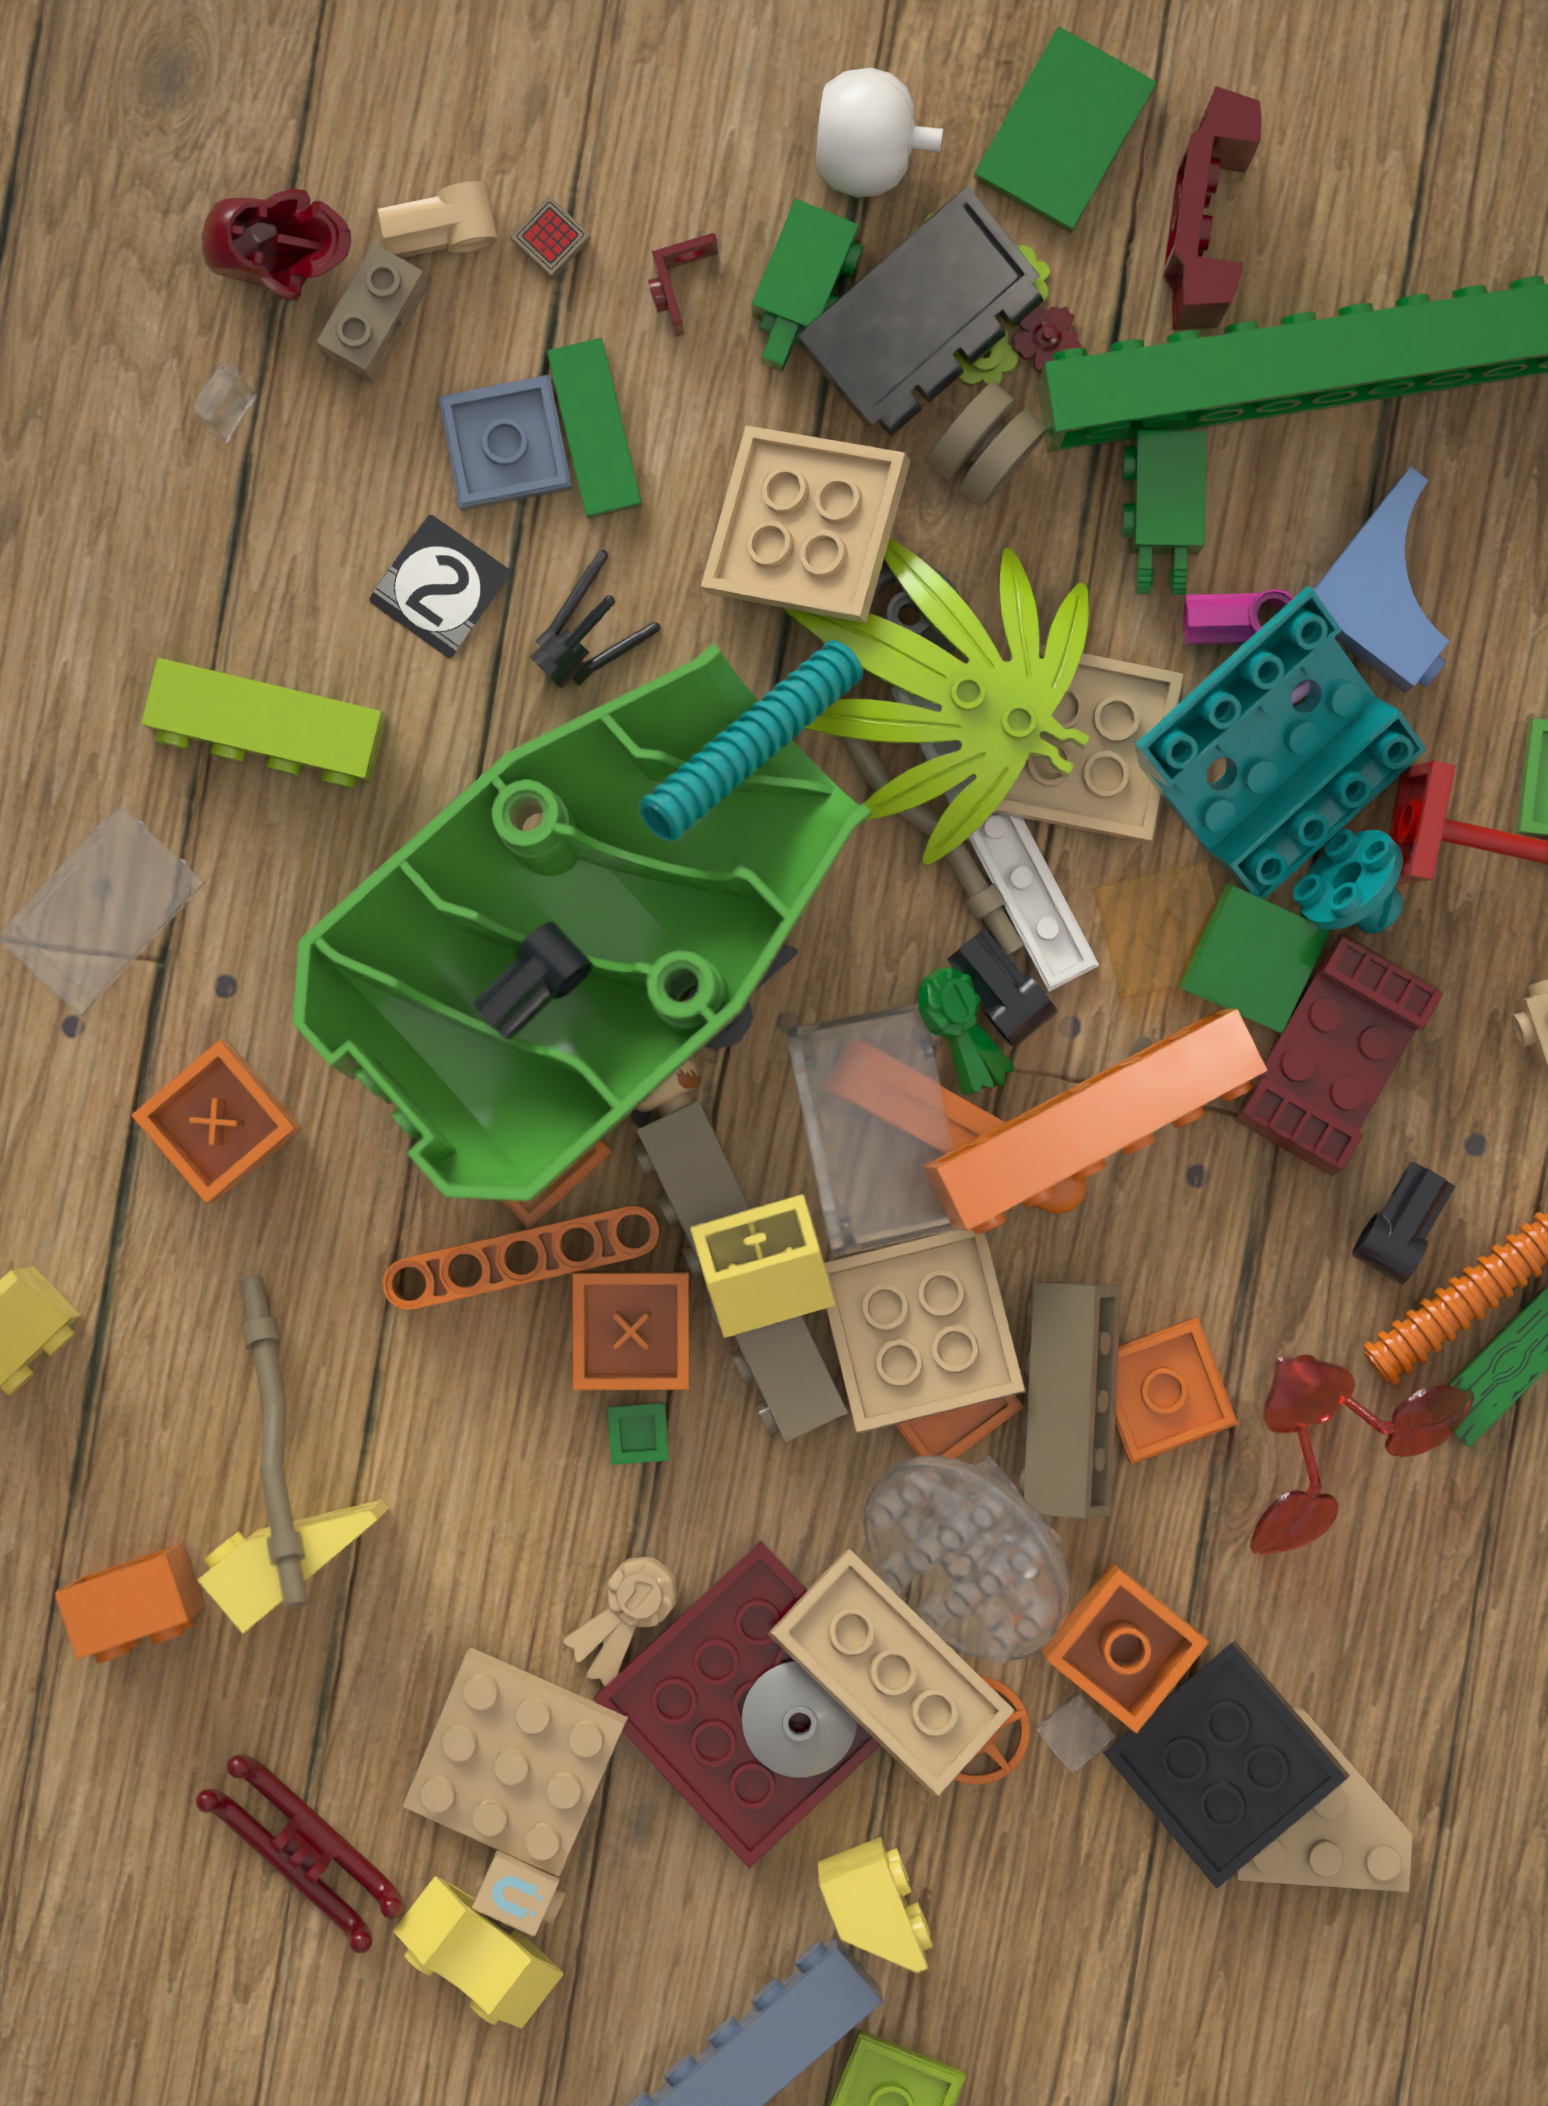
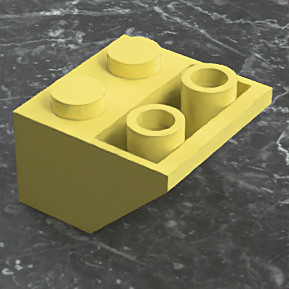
M803 1194L690 1227L724 1338L835 1306Z
M878 1837L818 1861L819 1886L841 1940L916 1973L928 1969L925 1950L933 1947L930 1938L931 1933L919 1902L908 1905L904 1895L912 1893L908 1882L910 1880L897 1848L887 1852L882 1837Z

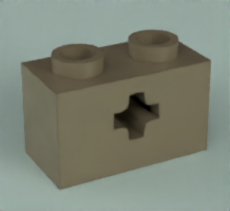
M373 243L316 341L324 357L374 384L429 288L424 272Z

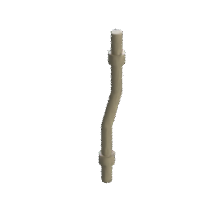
M833 736V738H834L835 740H838V739L841 738V737ZM841 738L873 793L892 780L869 741ZM924 804L899 813L900 816L929 837H931L934 828L941 818ZM962 843L947 854L945 858L969 896V899L965 902L975 919H983L997 944L1008 956L1023 947L1024 943L1001 907L1006 902L995 884L988 885L964 843Z
M253 1276L243 1279L240 1283L247 1322L243 1324L246 1348L253 1350L263 1405L260 1475L271 1530V1536L266 1542L270 1564L277 1565L284 1608L294 1609L305 1606L308 1602L300 1563L305 1558L302 1535L294 1530L283 1469L287 1407L275 1347L280 1343L277 1321L274 1317H270L263 1278Z

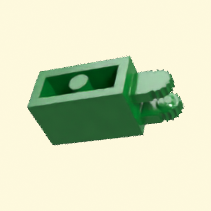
M1137 430L1132 440V446H1123L1121 476L1122 481H1131V503H1122L1120 530L1121 537L1130 538V553H1136V594L1149 595L1150 588L1153 586L1152 554H1171V569L1169 570L1171 595H1185L1188 554L1198 555L1205 546L1207 431Z

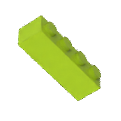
M157 657L141 725L156 731L154 741L162 744L188 749L190 740L211 744L210 755L244 762L245 754L249 753L266 757L265 768L299 776L301 766L323 771L321 781L354 789L357 779L372 782L387 716L380 710Z

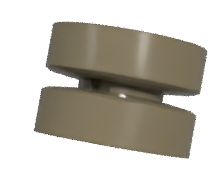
M995 381L987 385L964 409L935 445L926 460L930 466L947 480L953 479L968 466L970 469L961 481L959 491L979 508L984 507L1001 490L1034 451L1049 429L1027 409L1020 412L1006 424L1004 421L1015 405L1016 399Z

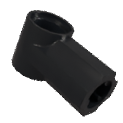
M554 921L542 924L529 934L517 948L515 953L516 960L473 1002L478 1013L505 1039L512 1040L552 999H560L572 992L592 970V962Z
M985 928L947 958L948 963L954 969L963 974L970 975L975 993L979 995L980 1002L984 1005L981 1008L982 1011L1013 1048L1058 1013L1057 1008L1041 987L1028 973L1022 974Z
M1410 1162L1381 1213L1376 1212L1362 1230L1352 1250V1256L1399 1284H1404L1420 1263L1428 1245V1241L1425 1238L1456 1186L1430 1169L1415 1162Z

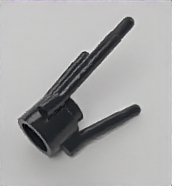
M600 550L549 628L535 641L540 647L530 656L561 689L571 679L580 686L593 672L660 631V624L652 622L584 663L582 660L590 652L584 647L581 640L615 604L614 597L608 595L572 632L565 629L561 633L607 560L608 552L606 550Z

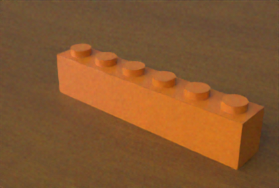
M1219 1009L924 1165L923 1169L952 1227L964 1231L973 1229L975 1235H978L1006 1221L1003 1212L1023 1202L1025 1208H1028L1051 1198L1056 1194L1053 1185L1072 1175L1075 1181H1079L1098 1173L1106 1167L1103 1158L1122 1149L1124 1154H1130L1150 1145L1156 1140L1153 1132L1171 1122L1174 1128H1178L1197 1120L1205 1114L1202 1105L1221 1096L1225 1102L1249 1092L1254 1088L1251 1079L1268 1070L1238 1009Z

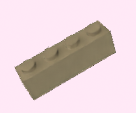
M1033 1282V1294L1029 1299L1027 1307L1028 1321L1031 1325V1347L1025 1361V1377L1029 1383L1028 1409L1025 1411L1022 1420V1432L1026 1440L1025 1466L1019 1481L1020 1492L1024 1498L1023 1513L1077 1519L1111 1516L1121 1286L1073 1282Z

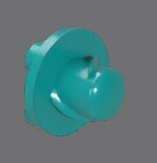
M1349 829L1339 830L1325 843L1324 853L1315 861L1306 876L1295 885L1292 894L1293 898L1299 904L1306 918L1318 928L1336 930L1355 924L1364 933L1374 934L1381 932L1398 919L1403 909V896L1395 888L1403 865L1401 849L1389 835L1382 831L1365 830L1353 833Z

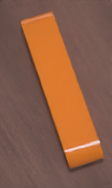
M629 1205L414 1255L394 1262L386 1270L383 1278V1291L387 1300L395 1307L403 1310H413L633 1259L649 1253L656 1246L661 1235L660 1223L657 1216L649 1208L641 1205ZM636 1214L648 1221L651 1235L645 1245L630 1247L621 1241L618 1227L622 1219L628 1215ZM572 1228H583L594 1239L593 1253L585 1260L572 1259L565 1253L563 1239L565 1234ZM516 1241L529 1242L537 1250L538 1263L529 1273L515 1271L508 1262L507 1253L510 1246ZM461 1254L475 1256L482 1266L481 1278L473 1286H464L458 1283L452 1274L453 1262ZM405 1267H414L422 1272L425 1277L426 1288L418 1299L404 1297L397 1288L396 1279L399 1272Z

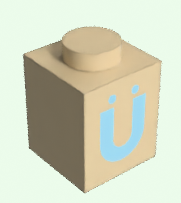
M497 1850L474 1900L472 1909L535 1937L542 1921L550 1925L553 1924L566 1893L556 1889L560 1877Z

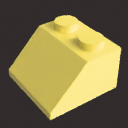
M34 1266L10 1270L0 1280V1393L4 1391L8 1397L19 1390L33 1376L34 1372L28 1366L43 1351L51 1357L73 1338L76 1333L70 1326L81 1316Z

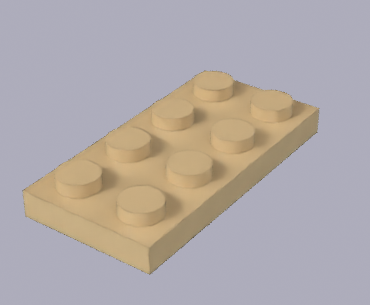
M850 1549L845 1550L768 1633L803 1670L932 1796H939L1015 1711Z

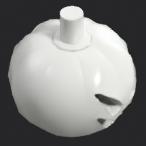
M872 67L844 71L825 84L817 135V173L833 190L856 198L879 196L898 185L908 170L910 155L913 149L941 152L944 129L915 126L914 103L908 87L892 73Z

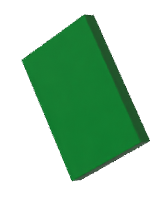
M1058 26L974 172L973 178L1072 234L1152 94L1157 81Z

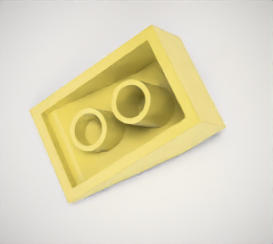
M383 1499L293 1521L294 1530L301 1533L305 1558L300 1561L304 1582L389 1509ZM270 1527L257 1530L247 1539L238 1531L203 1560L210 1570L198 1579L199 1583L242 1634L283 1600L277 1565L270 1564L266 1540L271 1536Z

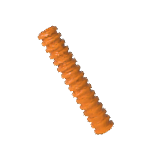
M1537 1212L1533 1215L1534 1223L1531 1225L1523 1223L1519 1226L1520 1233L1517 1236L1511 1233L1505 1237V1245L1502 1247L1498 1244L1490 1248L1492 1254L1489 1257L1479 1256L1476 1259L1478 1264L1476 1267L1466 1266L1463 1268L1462 1273L1464 1276L1460 1279L1451 1277L1448 1280L1449 1287L1444 1290L1438 1287L1434 1290L1435 1298L1431 1301L1427 1298L1422 1299L1419 1302L1421 1307L1415 1312L1413 1309H1409L1405 1312L1406 1320L1402 1323L1399 1320L1393 1321L1390 1332L1386 1333L1381 1330L1377 1333V1342L1372 1344L1367 1341L1362 1345L1364 1349L1363 1354L1387 1384L1397 1385L1400 1382L1398 1376L1404 1372L1410 1375L1414 1372L1413 1364L1417 1361L1420 1364H1424L1428 1361L1427 1354L1429 1352L1439 1353L1443 1350L1442 1342L1447 1340L1452 1343L1457 1339L1455 1333L1461 1329L1467 1332L1471 1329V1320L1475 1318L1481 1321L1485 1318L1484 1311L1487 1308L1496 1310L1500 1306L1499 1299L1502 1297L1510 1299L1514 1296L1512 1289L1516 1286L1523 1289L1528 1285V1277L1532 1275L1538 1278L1542 1275L1541 1267L1545 1264L1548 1266V1212L1546 1214Z

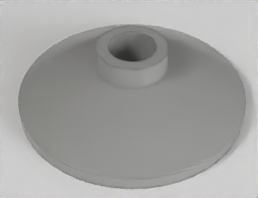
M795 1661L777 1665L761 1675L749 1690L742 1711L743 1733L754 1756L770 1770L789 1777L815 1776L835 1766L850 1749L857 1729V1721ZM798 1712L805 1713L811 1720L808 1730L801 1733L793 1731L788 1724L790 1717Z

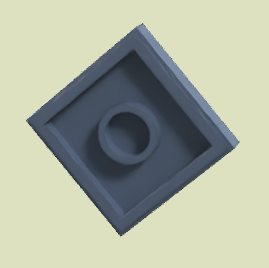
M550 375L438 396L461 511L572 489Z

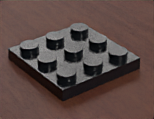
M1235 1640L1166 1698L1137 1734L1130 1729L1103 1752L1216 1889L1350 1776Z

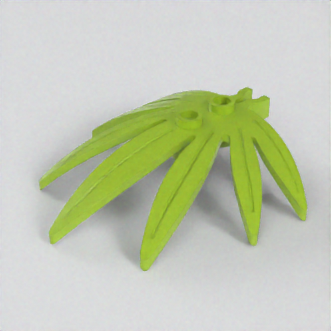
M890 538L884 561L917 608L969 660L968 663L961 662L922 636L871 613L868 615L867 622L861 623L787 608L783 609L823 643L835 640L848 646L858 657L862 669L901 690L939 705L942 708L941 711L937 712L922 707L889 701L838 699L821 716H817L811 725L804 727L805 730L870 742L918 744L957 741L961 743L959 751L936 757L909 769L888 782L863 803L871 811V816L864 822L877 820L923 805L975 775L976 779L964 788L951 802L931 834L922 859L925 866H931L967 840L992 815L1013 787L1029 756L1048 759L1053 769L1065 777L1069 776L1074 764L1062 759L1058 753V748L1042 740L1040 735H1045L1060 744L1072 742L1081 749H1084L1090 738L1089 735L1073 728L1064 729L1052 716L1072 682L1083 652L1089 616L1088 589L1086 584L1078 583L1067 595L1051 625L1044 658L1040 659L1039 622L1033 592L1016 553L1012 548H1005L1000 568L999 595L1003 628L1012 656L1009 662H1005L1002 660L982 624L957 592L927 563Z

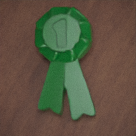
M953 967L933 970L921 981L917 1005L920 1016L928 1031L936 1036L948 1039L961 1092L963 1095L975 1094L980 1089L1003 1086L1005 1073L1013 1072L1015 1068L977 1023L976 1015L980 1005V997L975 993L970 975L963 974Z

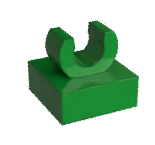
M665 1402L607 1406L611 1465L669 1461Z

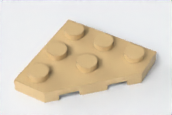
M1293 1708L1350 1776L1234 1874L1235 1878L1239 1881L1409 1892L1413 1834L1304 1709Z

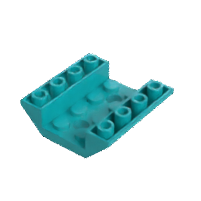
M1308 586L1134 744L1139 767L1196 841L1246 892L1262 899L1269 896L1427 750L1402 713L1377 698L1334 638L1342 629L1315 591ZM1309 680L1310 692L1307 699L1300 705L1292 706L1291 695L1294 688L1300 682ZM1225 757L1226 770L1224 775L1216 782L1207 783L1206 776L1209 766L1215 760Z

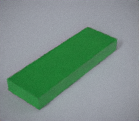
M602 337L547 350L586 518L590 519L642 506Z

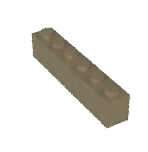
M699 1100L637 1129L636 1131L641 1141L632 1145L645 1175L649 1176L656 1172L666 1193L656 1198L670 1227L673 1228L681 1224L690 1245L681 1250L696 1280L703 1277L704 1273L690 1227L751 1209ZM710 1298L706 1300V1303L721 1332L714 1305ZM802 1315L734 1335L740 1348L730 1353L743 1381L747 1383L755 1379L765 1400L755 1405L769 1435L780 1431L785 1443L848 1413Z

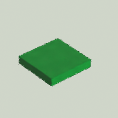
M1226 883L1178 987L1225 1009H1238L1241 1016L1282 1034L1331 930L1318 928L1308 919Z

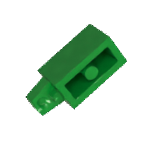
M795 198L751 304L752 317L762 321L759 330L770 334L761 357L762 364L783 372L794 345L800 346L794 337L839 298V296L834 294L842 274L852 278L863 253L864 245L856 243L859 224Z

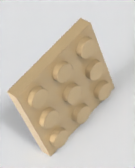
M746 425L701 587L708 594L866 623L911 460L904 452Z
M1040 644V659L1044 658L1046 645ZM1082 653L1072 682L1052 716L1064 729L1073 728L1089 735L1090 738L1084 749H1081L1072 742L1060 744L1045 735H1040L1042 740L1058 748V753L1062 759L1074 764L1069 776L1065 777L1053 769L1048 759L1029 756L1013 787L994 812L1150 843L1153 838L1161 794L1139 767L1134 744L1178 705L1183 673Z
M957 1229L824 1263L835 1301V1306L826 1309L858 1434L1026 1393L986 1232L975 1235L973 1229L969 1231Z
M471 1647L464 1657L402 1807L560 1877L628 1717Z

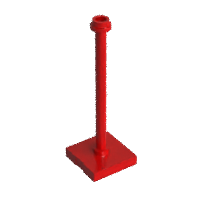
M1430 761L1408 767L1400 774L1388 834L1399 846L1403 856L1402 871L1396 884L1403 885L1433 880L1441 841L1548 865V841L1446 818L1456 765Z

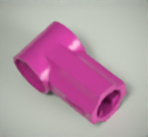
M1270 589L1262 593L1185 595L1183 607L1185 646L1243 645L1262 628L1257 618L1259 607L1272 605L1282 610L1294 597L1288 592L1279 589Z

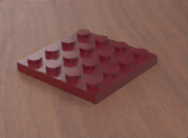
M762 1540L593 1696V1700L597 1704L628 1717L623 1733L748 1868L752 1867L881 1746L857 1722L853 1743L841 1761L821 1774L801 1778L784 1776L770 1770L750 1750L742 1728V1711L746 1696L756 1680L766 1671L777 1665L794 1661L768 1633L808 1591ZM798 1712L790 1717L788 1724L793 1731L801 1733L808 1730L811 1720L805 1713Z

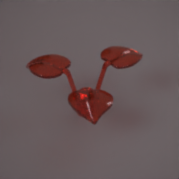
M1300 1355L1295 1358H1276L1273 1383L1263 1408V1420L1266 1426L1273 1432L1298 1433L1309 1477V1486L1306 1492L1292 1490L1284 1493L1265 1510L1250 1540L1252 1553L1262 1555L1275 1554L1303 1547L1322 1536L1336 1519L1339 1508L1337 1500L1331 1494H1320L1322 1484L1307 1427L1327 1421L1336 1413L1338 1407L1344 1404L1382 1435H1388L1384 1446L1390 1455L1398 1457L1415 1456L1438 1447L1461 1426L1474 1401L1472 1389L1463 1390L1453 1385H1437L1423 1388L1411 1394L1397 1406L1392 1414L1391 1421H1382L1351 1397L1356 1383L1353 1375L1346 1368L1317 1361L1312 1355Z

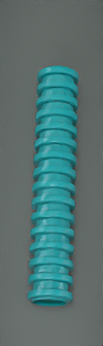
M831 640L826 642L820 651L814 652L808 661L801 663L796 671L791 672L786 677L785 681L779 682L773 691L767 692L761 701L754 703L749 711L740 715L736 722H732L725 732L719 733L713 742L706 744L700 753L693 755L689 763L679 767L677 773L671 774L664 784L658 785L651 795H646L640 802V812L647 827L663 840L670 842L678 840L683 831L693 827L696 820L702 819L709 809H713L718 805L720 799L726 798L732 789L738 788L744 779L752 776L757 768L762 767L767 762L769 757L775 756L781 747L790 743L792 737L798 736L804 727L811 725L817 716H821L829 706L837 702L840 696H844L852 686L857 685L861 681L863 669L856 654L839 641Z

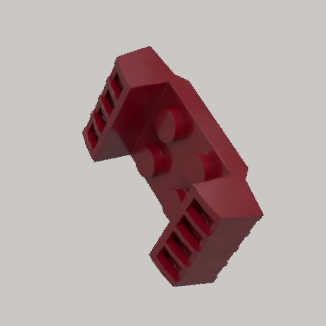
M1215 86L1204 116H1202L1199 129L1190 136L1177 168L1162 275L1163 279L1172 289V330L1218 328L1235 296L1243 268L1242 262L1203 257V252L1208 250L1213 216L1204 215L1203 211L1204 208H1209L1211 195L1216 193L1220 169L1246 172L1261 140L1260 101Z
M1339 932L1324 960L1297 1002L1283 1033L1279 1034L1265 1058L1264 1064L1268 1071L1254 1078V1088L1246 1094L1233 1120L1328 1175L1334 1176L1344 1169L1364 1135L1359 1132V1129L1415 1031L1424 1029L1443 995L1442 991L1402 966L1346 934Z

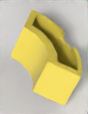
M435 1876L393 1930L408 1948L404 1954L405 1958L422 1973L431 1976L436 1972L457 1986L471 1998L469 2005L472 2010L488 2023L496 2025L501 2020L522 2029L564 1973L516 1928L510 1934L506 1933L498 1925L483 1916L482 1913L472 1909L474 1897Z

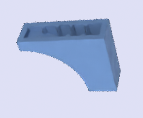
M1411 466L1395 483L1313 589L1342 629L1334 637L1335 640L1403 693L1413 688L1417 682L1424 688L1431 683L1447 662L1439 654L1449 642L1432 625L1421 610L1408 579L1405 561V540L1408 522L1418 496L1429 481Z

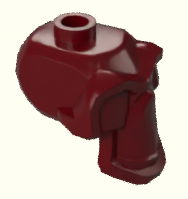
M292 188L275 193L266 200L239 197L222 199L215 203L205 219L201 235L202 253L205 264L212 272L227 278L265 287L277 297L286 301H297L301 296L302 286L307 278L320 277L342 263L348 256L351 247V231L345 220L329 205L321 201H313L310 205L311 199L306 190Z

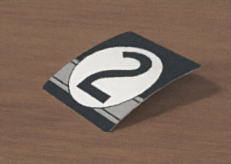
M429 515L391 565L369 600L377 608L442 654L452 658L485 609L509 579L512 572L434 515Z

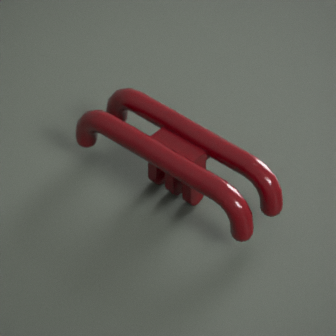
M245 1754L233 1756L227 1763V1770L230 1776L238 1779L242 1778L250 1783L290 1821L274 1837L231 1797L212 1788L202 1790L196 1797L197 1808L204 1813L214 1814L226 1823L343 1931L349 1939L350 1948L354 1952L359 1954L366 1953L371 1948L373 1942L372 1933L368 1925L351 1906L319 1877L327 1869L330 1862L334 1860L375 1898L380 1905L381 1913L388 1919L398 1918L403 1912L404 1903L399 1891L382 1872L262 1763Z

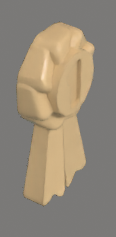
M629 1558L621 1563L607 1583L609 1607L568 1634L564 1639L563 1643L574 1649V1658L577 1663L583 1661L600 1643H603L601 1650L587 1672L586 1678L601 1679L605 1686L619 1673L637 1627L657 1626L666 1619L676 1606L678 1598L676 1578L666 1566L655 1558Z

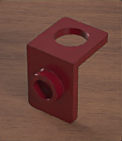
M715 233L652 251L657 277L648 280L650 292L657 313L668 310L675 336L684 334L667 269L718 254V242Z

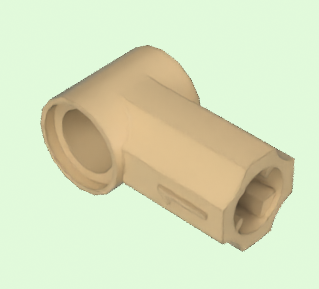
M468 181L449 185L439 190L436 197L378 209L379 222L386 250L400 258L447 248L450 252L454 253L477 251L492 246L498 241L488 189L484 182Z

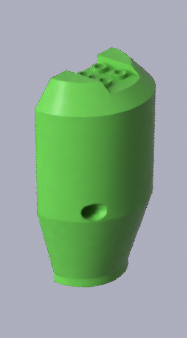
M714 643L696 659L507 752L298 941L292 1023L331 1067L352 1080L358 1078L374 1096L377 1097L379 1095L387 1104L393 1101L398 1106L391 1113V1116L412 1139L415 1140L417 1138L420 1141L407 1154L447 1198L532 1202L743 1011L851 834L871 816V811L864 804L860 806L847 796L791 740L789 744L781 747L775 756L769 757L762 767L757 768L752 776L745 778L738 788L732 789L726 798L720 799L718 805L713 809H709L702 819L696 820L693 827L683 831L678 840L672 842L663 840L647 827L640 812V802L646 795H651L658 785L664 784L671 774L677 773L679 767L689 763L693 755L700 753L706 744L713 742L719 733L725 732L732 722H736L740 715L749 711L752 705L758 702L757 698L728 663L722 651ZM537 813L544 814L542 822L538 827L531 831H522L528 817ZM554 921L592 962V970L572 992L560 999H552L512 1040L505 1039L478 1013L473 1002L516 960V950L524 939L542 924ZM694 985H699L698 992L694 998L687 1002H678L685 990Z

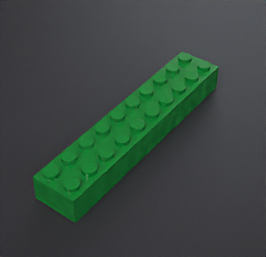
M1531 276L1510 282L1509 289L1488 293L1486 285H1474L1453 291L1451 299L1430 302L1429 294H1416L1396 300L1395 307L1381 310L1373 311L1372 303H1359L1340 308L1338 316L1316 320L1314 312H1302L1283 317L1281 325L1259 329L1257 321H1245L1224 327V334L1202 338L1200 330H1188L1167 336V343L1145 347L1143 339H1130L1110 345V352L1087 355V349L1073 348L1056 352L1052 355L1053 361L1044 363L1037 383L1042 423L1049 428L1045 434L1047 453L1132 440L1137 430L1189 431L1548 374V283L1545 284L1543 276Z

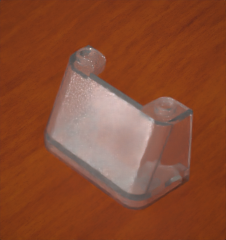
M918 1003L786 1029L793 1071L833 1257L957 1230L952 1227L923 1169L924 1165L954 1149L932 1049L934 1046L943 1045L942 1037L934 1035L927 1029L920 1016Z

